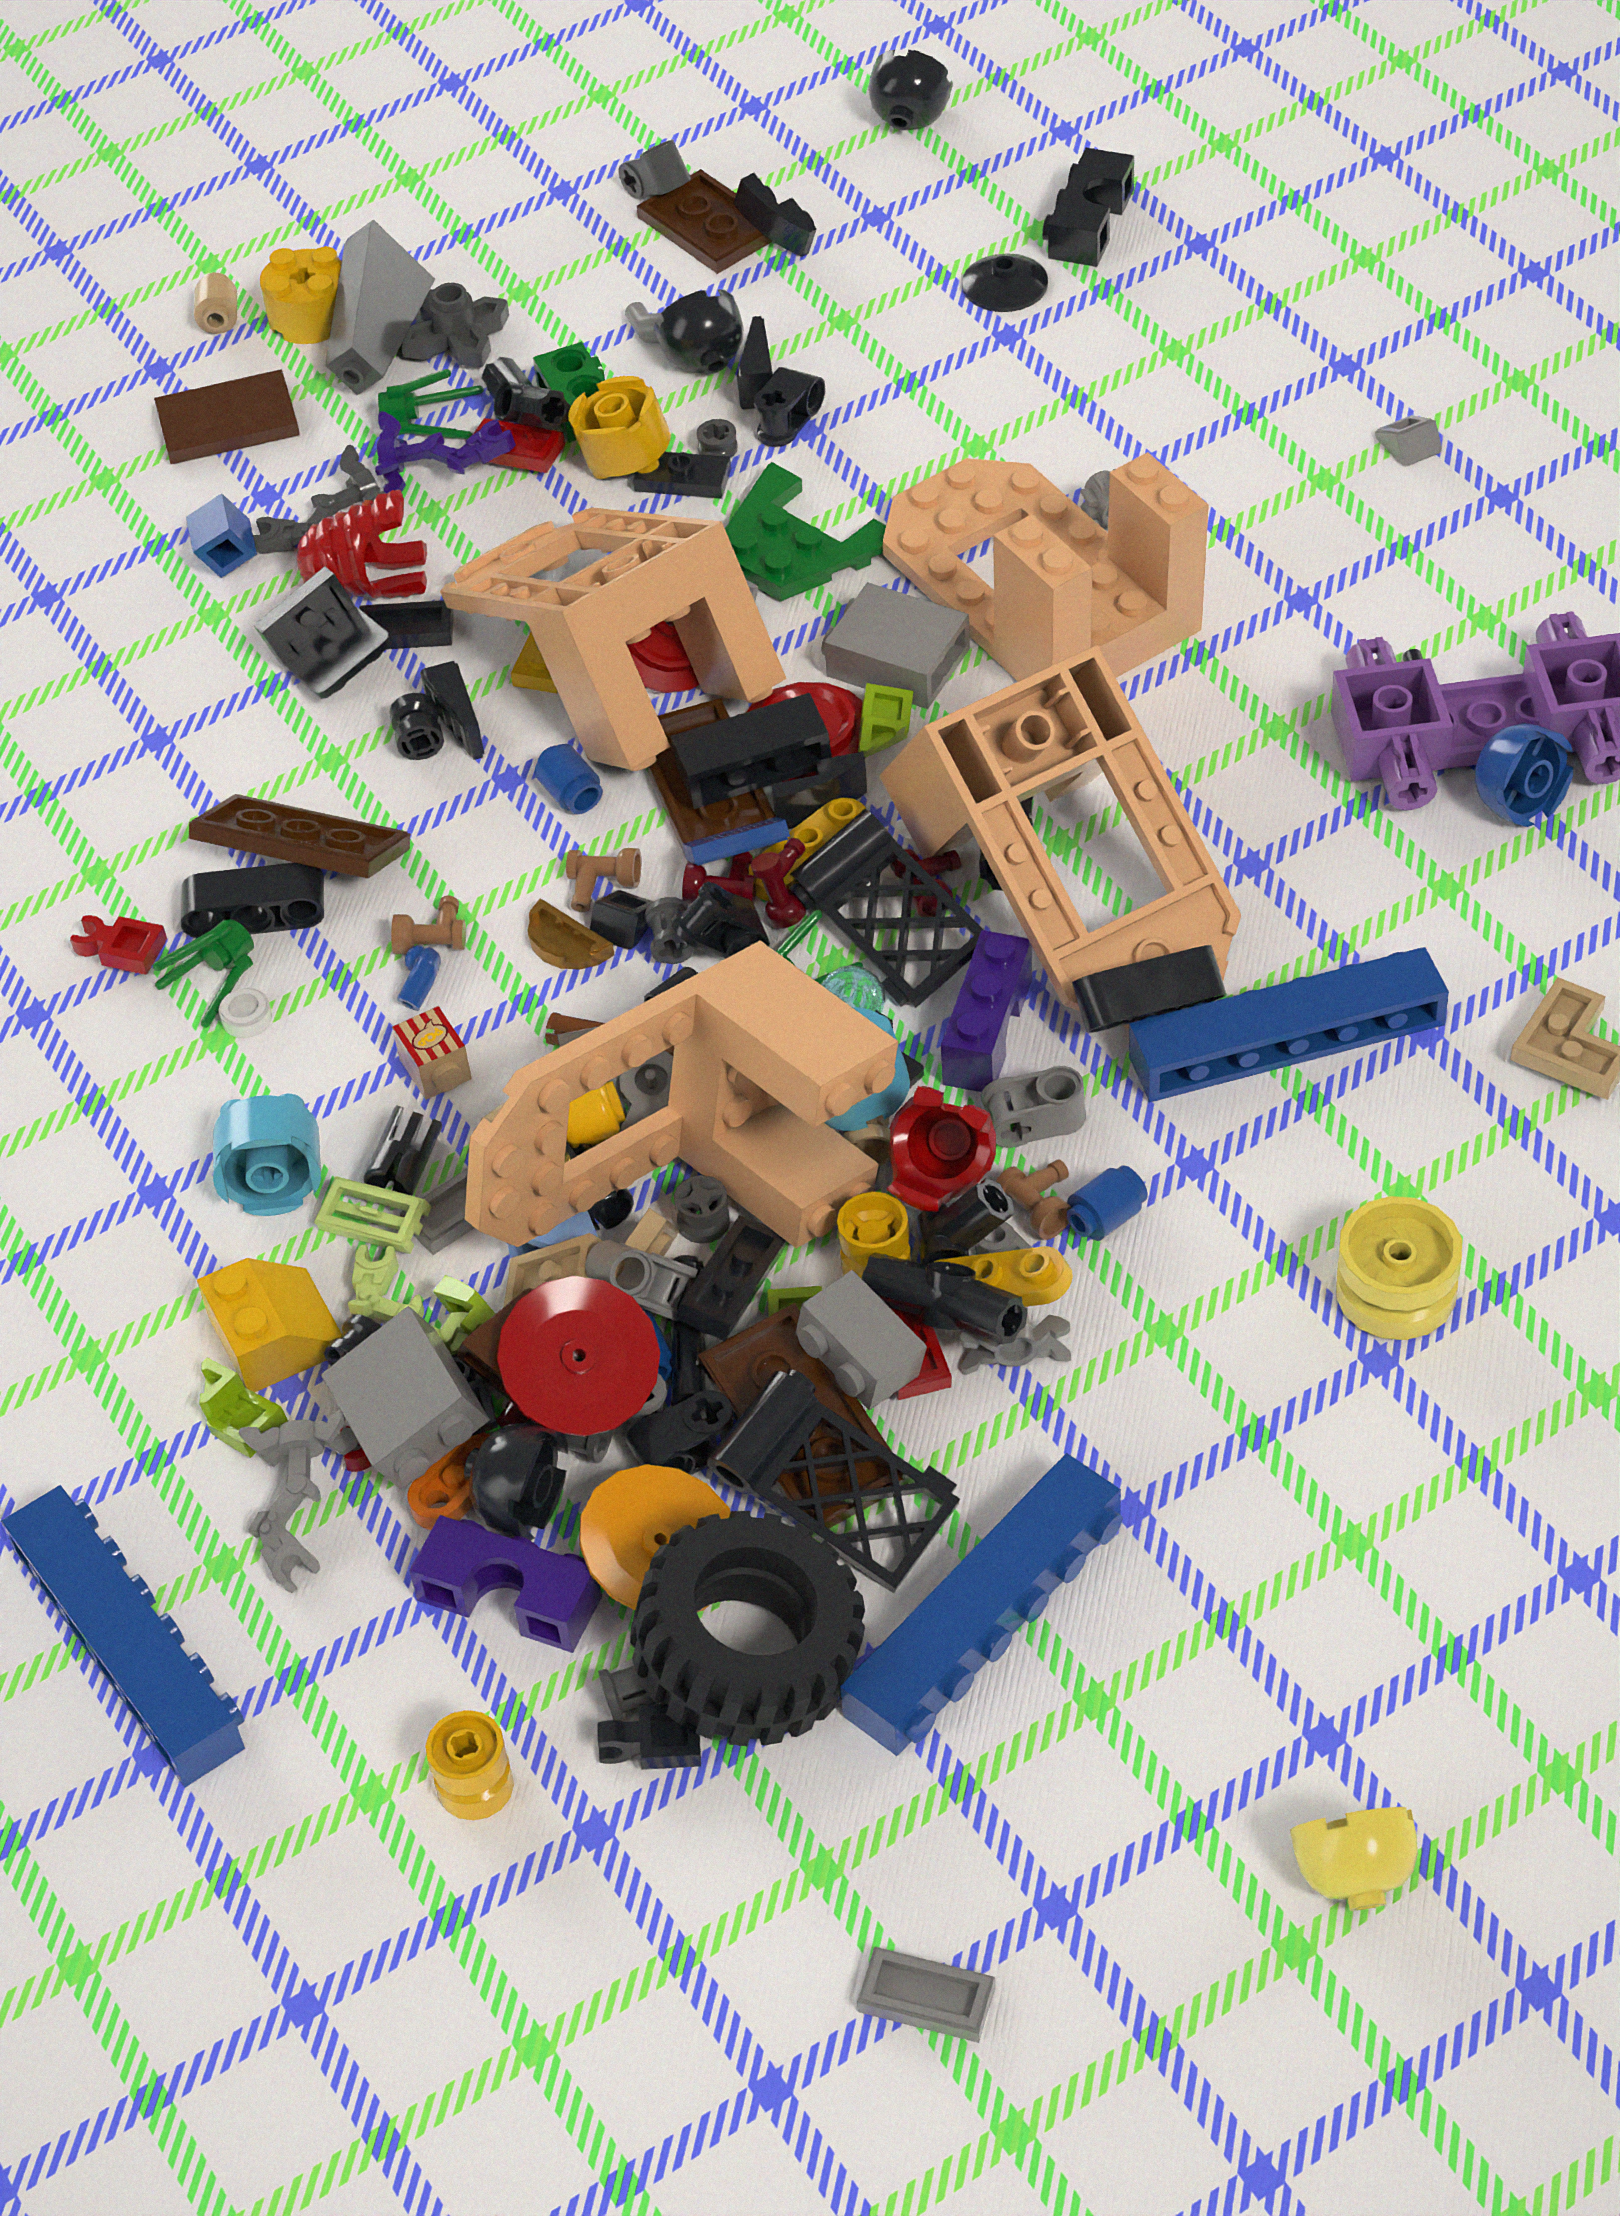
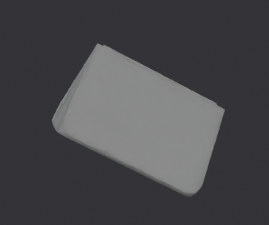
M1410 415L1374 431L1376 439L1404 466H1409L1442 451L1436 420Z

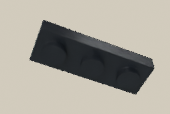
M739 1215L680 1302L675 1319L725 1342L780 1258L787 1241L773 1230Z

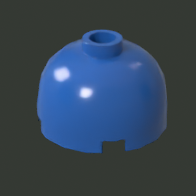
M1521 723L1502 728L1488 740L1481 750L1476 763L1475 784L1480 798L1493 813L1514 824L1526 827L1535 825L1529 819L1541 811L1548 818L1556 811L1565 798L1573 778L1574 767L1566 765V751L1573 753L1571 744L1563 734L1533 724Z

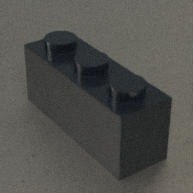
M810 693L671 736L676 767L694 809L816 771L815 761L832 758L828 730Z

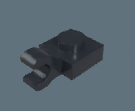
M667 1704L639 1705V1721L607 1720L597 1723L599 1762L616 1764L640 1754L641 1770L701 1767L700 1735L695 1734L697 1726L688 1721H685L681 1726L666 1715Z

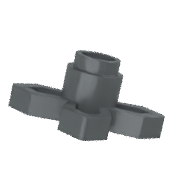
M454 282L444 283L435 289H430L420 307L421 317L424 322L410 326L401 343L402 354L407 358L427 360L450 349L458 365L483 367L491 353L490 340L486 334L503 329L509 317L507 300L484 296L472 301V297L466 291V288Z

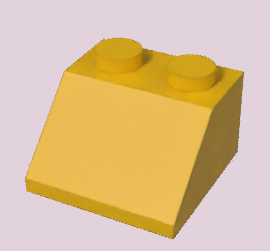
M245 1258L196 1279L209 1320L245 1388L253 1392L262 1390L327 1361L324 1355L326 1347L331 1340L342 1336L340 1329L306 1268Z

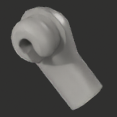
M634 302L628 305L625 310V316L638 337L647 343H659L654 331V325L656 322L660 327V324L664 321L662 314H649L641 302Z

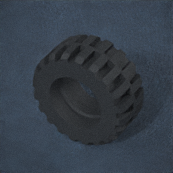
M731 1511L727 1519H721L719 1513L699 1518L695 1530L691 1525L683 1526L671 1535L669 1544L660 1546L651 1559L649 1570L645 1572L631 1625L630 1644L635 1648L632 1660L636 1673L641 1678L647 1677L644 1689L651 1699L657 1704L664 1701L668 1705L666 1715L682 1726L685 1721H688L697 1726L695 1734L710 1740L713 1739L714 1734L729 1737V1745L747 1746L749 1739H760L761 1745L766 1746L782 1743L784 1734L787 1731L791 1737H799L812 1730L815 1720H824L835 1708L837 1700L841 1696L840 1686L850 1677L863 1642L865 1625L862 1620L865 1614V1605L861 1593L858 1590L854 1591L857 1579L851 1568L846 1563L839 1566L837 1563L839 1553L826 1540L819 1544L812 1538L813 1531L800 1523H797L795 1528L781 1523L782 1516L766 1512L764 1518L751 1517L750 1511ZM734 1600L757 1604L773 1612L783 1620L793 1633L798 1645L787 1651L772 1655H753L734 1650L718 1641L709 1633L702 1624L697 1611L710 1604Z

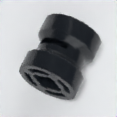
M409 693L397 698L391 704L389 715L392 728L395 730L394 735L399 753L410 760H423L437 754L443 746L444 738L441 725L438 723V713L433 699L423 693Z

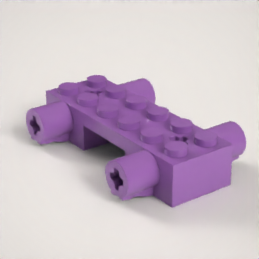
M1573 611L1566 612V614H1549V618L1543 620L1537 627L1535 633L1537 644L1526 645L1522 674L1447 684L1438 683L1430 658L1397 662L1392 646L1382 636L1369 640L1359 639L1358 643L1353 645L1347 652L1345 660L1348 669L1333 671L1331 716L1351 781L1382 777L1389 802L1395 808L1400 810L1421 808L1430 803L1438 790L1433 770L1476 765L1481 750L1493 735L1502 728L1521 723L1541 726L1563 734L1571 744L1572 751H1577L1585 776L1591 782L1608 784L1618 781L1620 779V633L1588 637L1582 620ZM1372 653H1376V654H1377V658H1376V659L1373 658Z

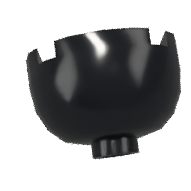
M908 49L906 56H894L895 50H888L879 55L873 65L868 87L872 108L878 116L898 130L920 129L934 123L941 116L953 87L952 80L949 82L947 79L948 70L945 65L934 57L916 50Z
M718 289L720 296L708 297L706 291L701 290L681 297L663 310L661 314L664 321L660 324V327L655 322L654 331L662 351L668 360L680 369L695 373H717L728 365V362L740 349L743 342L744 326L734 296L726 290Z
M516 1423L498 1429L487 1437L480 1449L474 1448L471 1451L465 1464L464 1478L466 1481H469V1496L475 1512L487 1526L501 1533L520 1536L529 1540L535 1539L530 1533L533 1527L544 1530L557 1507L565 1483L567 1470L557 1468L558 1451L568 1454V1443L565 1435L539 1425Z

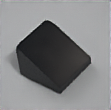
M616 890L594 902L590 930L613 943V945L627 950L633 949L649 928L646 923L645 912L646 908L654 901Z

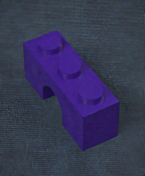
M981 930L941 1042L943 1085L982 1092L989 1083L999 1079L1006 1058V1037L1010 1016L1020 1017L1032 982V945L1028 938Z
M439 1515L409 1569L417 1601L467 1618L470 1617L477 1602L486 1593L499 1588H510L519 1591L520 1594L514 1604L520 1635L570 1653H574L602 1598L600 1585L590 1575L584 1558L571 1553L560 1555L539 1548L534 1542L524 1537L513 1536L508 1538L487 1531L481 1524L469 1519L457 1521Z

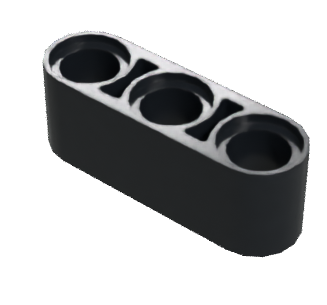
M294 862L203 872L190 875L181 884V928L184 933L193 938L204 935L215 928L220 922L228 919L240 923L251 935L306 929L316 926L324 918V874L320 868Z
M1212 945L1195 947L1097 972L1072 982L1087 1033H1095L1127 1025L1149 1016L1167 1014L1190 1008L1199 1003L1213 1002L1227 995Z

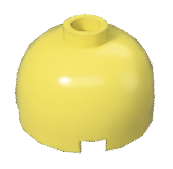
M1406 1807L1345 1813L1346 1818L1334 1820L1327 1824L1326 1818H1321L1290 1829L1294 1854L1301 1874L1313 1890L1324 1897L1347 1899L1350 1911L1386 1905L1385 1893L1404 1885L1414 1871L1418 1856L1417 1834L1412 1810H1407Z

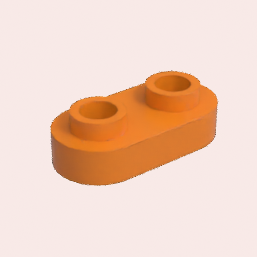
M483 1432L471 1436L466 1442L456 1446L429 1467L425 1474L412 1482L407 1497L411 1515L418 1525L432 1530L439 1515L460 1521L473 1507L469 1496V1481H466L464 1478V1468L471 1451L474 1448L480 1449L483 1442L490 1436L489 1434ZM436 1503H446L443 1507L431 1508Z

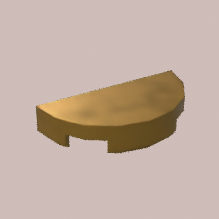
M540 898L530 910V921L527 930L533 952L543 962L560 969L580 970L600 965L615 955L613 943Z

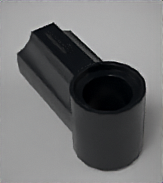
M985 1178L950 1206L941 1205L938 1212L922 1211L916 1221L921 1263L927 1265L941 1259L969 1256V1250L1012 1217L1014 1215L1013 1200L1007 1196L1001 1184Z

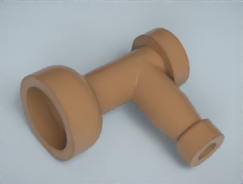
M624 848L618 853L617 857L582 855L581 850H569L566 860V874L568 879L576 880L571 908L578 912H588L590 910L591 895L595 888L597 876L616 877L621 886L637 888L640 883L642 870L640 849Z
M450 895L443 896L440 899L436 924H415L413 918L409 915L394 914L391 926L393 954H407L408 950L415 946V944L453 945L454 950H464L466 945L465 920H457L456 917L459 909L458 899Z
M1060 1159L1051 1162L1046 1168L1037 1170L1028 1176L1015 1166L1009 1167L997 1178L996 1182L1001 1184L1007 1196L1015 1200L1031 1214L1029 1220L1030 1227L1042 1239L1049 1240L1056 1237L1068 1225L1067 1211L1071 1209V1206L1060 1197L1049 1196L1044 1198L1040 1195V1193L1047 1190L1054 1183H1059L1069 1177L1068 1168Z

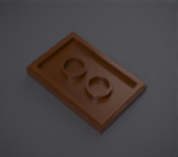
M702 169L691 174V180L684 185L662 195L656 194L637 205V215L640 220L717 274L773 242L756 229L734 206L736 193Z
M282 369L154 398L170 464L300 435Z

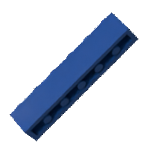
M1426 947L1406 952H1395L1379 959L1345 965L1325 973L1309 977H1299L1290 982L1259 990H1249L1240 995L1209 1003H1199L1190 1008L1159 1016L1153 1015L1143 1020L1129 1023V1059L1150 1103L1444 1026L1449 990Z
M1066 1453L840 1686L843 1717L895 1756H898L911 1742L918 1743L922 1741L932 1729L936 1715L948 1702L952 1701L955 1703L963 1698L974 1681V1675L988 1660L990 1662L997 1661L1009 1647L1012 1635L1025 1621L1031 1623L1042 1614L1053 1591L1062 1582L1068 1584L1078 1576L1088 1554L1099 1543L1105 1545L1114 1538L1123 1520L1121 1516V1489Z
M60 1484L1 1520L18 1558L184 1788L245 1749L238 1730V1726L245 1722L239 1708L227 1692L218 1697L210 1687V1684L215 1682L201 1656L195 1652L188 1657L180 1645L185 1642V1639L177 1624L167 1612L160 1617L155 1613L151 1606L156 1603V1600L148 1585L139 1574L130 1578L124 1571L123 1567L127 1565V1561L122 1551L110 1535L101 1540L95 1532V1529L99 1527V1523L83 1498L73 1502Z

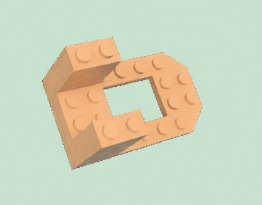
M1147 452L1110 472L1107 532L1030 463L966 458L893 496L883 538V555L934 603L968 613L970 637L1016 681L1023 680L1097 644L1114 676L1117 678L1202 630L1209 504ZM993 537L994 590L957 556Z
M591 507L574 513L572 515L574 523L555 528L551 520L527 529L460 566L453 574L457 583H447L440 590L447 608L466 611L468 614L479 613L487 617L506 618L507 621L519 620L527 622L587 759L605 763L609 766L639 771L655 763L657 760L656 755L670 747L626 645L639 642L651 634L650 628L663 620L665 622L673 621L704 693L723 696L725 699L735 698L745 700L747 703H754L771 695L773 692L771 687L787 679L722 521ZM580 548L581 550L598 549L602 553L613 551L560 582L529 577L542 569L543 571H551L563 566L569 561L567 555Z
M1098 644L925 725L879 775L923 859L942 855L944 852L951 851L967 843L973 836L975 837L1064 1006L1080 1011L1072 986V982L1079 978L1204 945H1212L1222 980H1224L1229 962L1226 960L1232 937L1237 933L1241 913ZM1103 772L1162 882L1167 895L1088 933L1019 802L1042 791L1045 792L1049 802H1052L1091 783ZM1129 1024L1123 1025V1027L1129 1028Z
M758 941L515 1071L502 1090L509 1096L493 1121L483 1117L470 1136L465 1220L482 1233L520 1247L537 1236L549 1233L555 1226L579 1212L589 1210L595 1203L604 1199L612 1191L628 1188L635 1180L658 1167L668 1165L674 1158L679 1156L700 1174L719 1180L726 1188L728 1196L797 1249L815 1237L826 1235L833 1226L837 1225L839 1210L846 1201L858 1194L876 1192L875 1183L878 1163L824 1122L834 1116L843 1115L851 1106L874 1093L884 1091L892 1083L896 1071L894 1066L899 1041L765 943ZM675 1045L668 1106L565 1163L570 1102L591 1090L599 1089L609 1080L633 1067L641 1066L648 1059Z

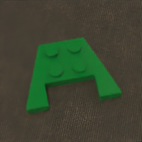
M771 462L766 466L725 528L746 580L757 585L758 589L775 599L783 601L832 581V573L847 567H851L856 571L871 565L872 557L883 553V538L886 525L874 518L845 541L840 542L822 532L819 528L813 527L783 509L782 507L803 491L802 478Z

